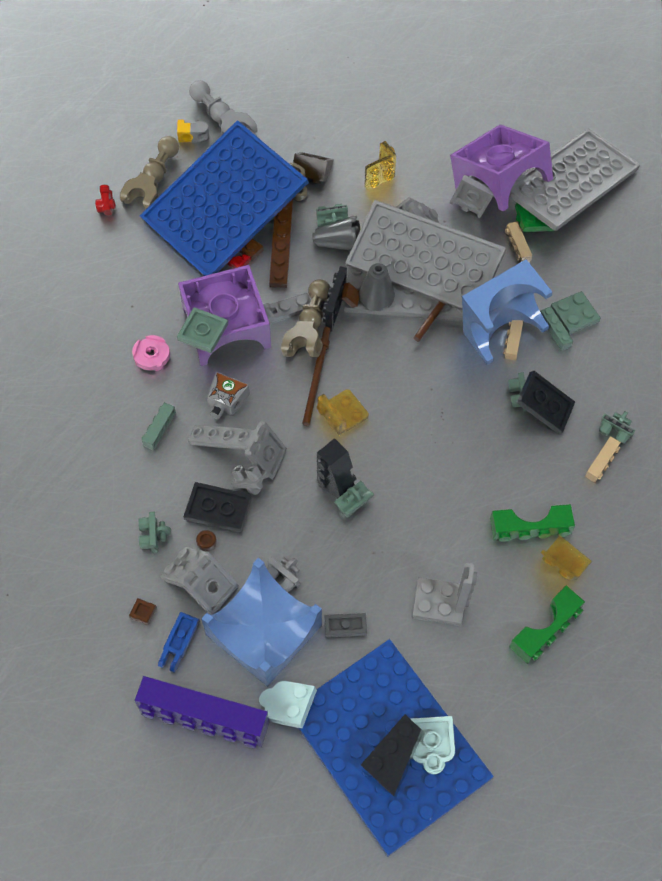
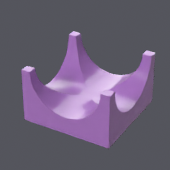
M501 124L450 155L455 189H457L464 175L468 177L475 176L490 188L497 201L498 209L501 211L509 208L508 201L511 189L518 177L526 170L536 168L541 173L544 181L549 182L553 179L550 142Z
M250 265L178 283L183 311L187 314V317L195 307L228 320V326L213 352L221 346L237 340H255L260 342L264 349L271 348L270 323ZM196 348L200 366L207 365L212 353Z

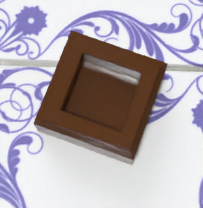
M349 282L345 283L342 300L352 308L358 307L359 290Z
M137 598L129 618L149 625L157 606Z

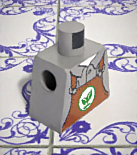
M216 372L207 398L208 404L212 408L210 415L215 419H220L223 412L234 415L250 394L249 384Z

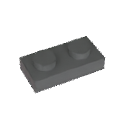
M366 613L325 615V637L367 636Z

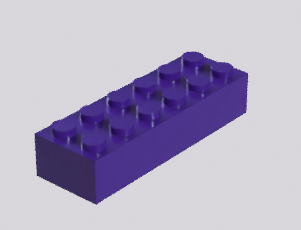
M143 676L134 700L139 711L142 712L141 715L151 719L154 716L162 718L163 722L171 725L176 722L182 724V727L188 730L197 728L203 730L202 733L209 736L221 735L226 741L235 742L238 740L244 742V745L250 748L262 747L270 723L268 711Z

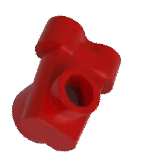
M101 185V199H96V209L98 213H104L106 216L113 214L112 209H116L115 200L113 199L112 190H109V185Z

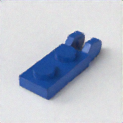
M183 612L179 613L163 647V653L158 662L159 667L163 668L168 660L169 653L173 654L175 657L170 665V671L175 673L200 623V619Z

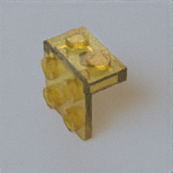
M386 141L380 143L379 160L365 167V188L367 190L375 188L379 184L390 181L395 177L396 154L394 148L389 146Z
M349 389L344 390L331 399H328L325 394L318 397L317 410L326 418L329 426L339 436L369 417L367 410Z
M559 536L547 551H541V554L544 555L542 559L551 567L557 566L560 569L558 573L567 580H577L592 563L588 557L562 536Z

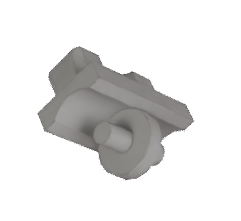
M237 465L231 472L235 478L231 484L233 488H246L250 494L257 495L263 488L262 481L268 478L269 474L267 471H260L257 465H251L246 470L243 465Z
M271 557L267 561L269 563L267 570L274 579L279 574L283 576L284 579L279 585L287 592H290L294 587L298 589L301 583L291 573L293 571L295 574H298L300 571L296 567L298 560L295 558L287 560L284 557L281 560V563L285 565L283 567Z

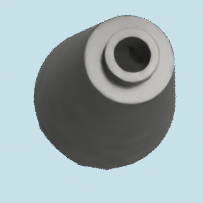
M351 216L315 229V232L312 233L313 243H316L319 247L351 251L361 230L359 220H356L357 216Z
M376 263L369 268L360 287L359 300H361L365 308L372 311H381L383 308L392 305L395 292L387 267Z

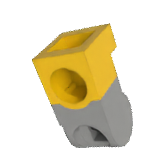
M178 119L177 134L179 143L206 141L209 138L208 124L203 121L185 123L184 120Z

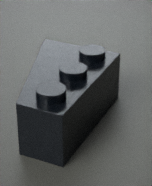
M334 438L317 452V482L321 487H326L338 499L347 492V489L355 485L354 481L357 479L350 471L353 466L349 452Z
M406 714L361 764L394 797H397L399 788L424 732Z

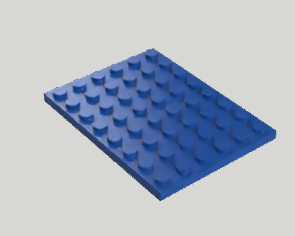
M237 120L140 217L203 276L218 273L309 182L306 177Z
M390 639L316 689L317 691L303 728H298L387 857L494 777L454 723L455 755L453 759L445 762V767L440 773L430 774L425 770L422 763H418L412 758L397 797L388 792L361 766L363 761L405 714L410 719L448 716Z

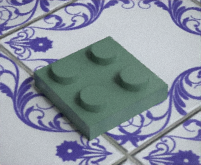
M582 291L551 304V308L569 335L600 322L601 317Z
M194 307L179 331L177 340L212 353L228 326V320Z

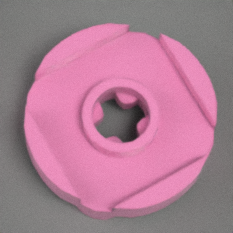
M156 335L145 336L146 339L141 341L139 339L134 344L132 350L135 364L144 370H162L170 358L168 344H166L163 338ZM154 350V355L150 356L147 354V352Z

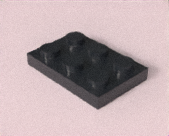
M340 266L338 273L334 274V286L330 287L328 292L329 301L325 302L323 306V323H325V327L331 329L330 332L333 331L343 301V286L347 283L346 267Z
M531 371L516 403L560 434L565 429L575 401L536 371Z
M195 482L183 516L184 520L241 533L252 495Z

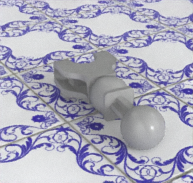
M198 80L191 84L189 88L191 98L194 101L204 102L207 105L208 115H211L214 121L219 122V127L222 131L221 136L237 120L253 134L257 133L255 121L247 113L235 112L232 108L230 109L228 104L221 101L220 97L214 99L210 95V88L206 82Z

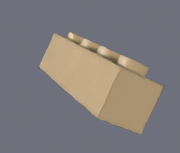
M518 221L508 223L505 233L509 237V242L512 244L517 260L522 262L527 259L528 262H531L532 253Z
M512 320V322H509V326H511L507 331L509 338H506L505 345H507V348L504 347L503 352L506 359L516 360L523 320Z
M610 436L588 469L585 477L594 483L600 480L603 476V470L606 471L609 467V461L612 462L615 457L614 454L619 452L621 442Z

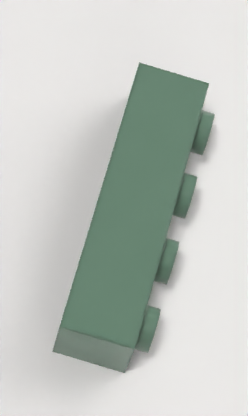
M551 306L542 309L540 312L549 325L548 331L560 350L563 351L572 347V338Z
M164 402L159 407L158 414L154 416L152 424L148 426L146 434L142 436L143 446L152 450L155 449L176 413L175 406Z

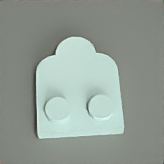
M280 681L273 688L264 690L259 697V702L265 708V711H268L269 721L303 728L317 690L315 686Z
M453 717L412 718L411 720L424 731L413 759L418 763H422L428 773L438 774L444 769L445 762L452 760L455 755Z

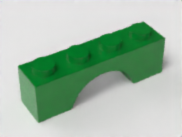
M571 504L551 506L548 515L537 522H528L520 519L512 509L492 511L490 517L493 540L501 542L517 538L527 540L531 537L544 539L553 535L566 537L572 534L575 528Z
M566 585L551 601L550 608L553 612V623L544 629L525 627L511 641L509 647L527 664L532 659L537 661L544 653L542 649L546 645L550 647L556 641L557 637L555 635L559 631L565 632L570 626L569 621L573 617L577 619L584 611L582 607L585 601Z

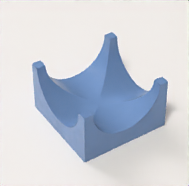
M527 259L462 296L463 333L487 365L493 362L489 349L490 338L502 325L512 322V320H523V322L536 326L542 333L549 329V325L536 304L534 293L547 299L552 296V291Z
M258 558L253 563L252 571L238 594L219 612L212 615L207 612L201 619L205 634L268 687L322 626V609L316 604L313 607L305 605L291 596L277 583L267 570L265 563Z

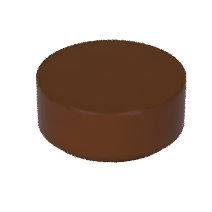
M201 531L196 537L197 546L202 551H210L216 546V536L212 531Z

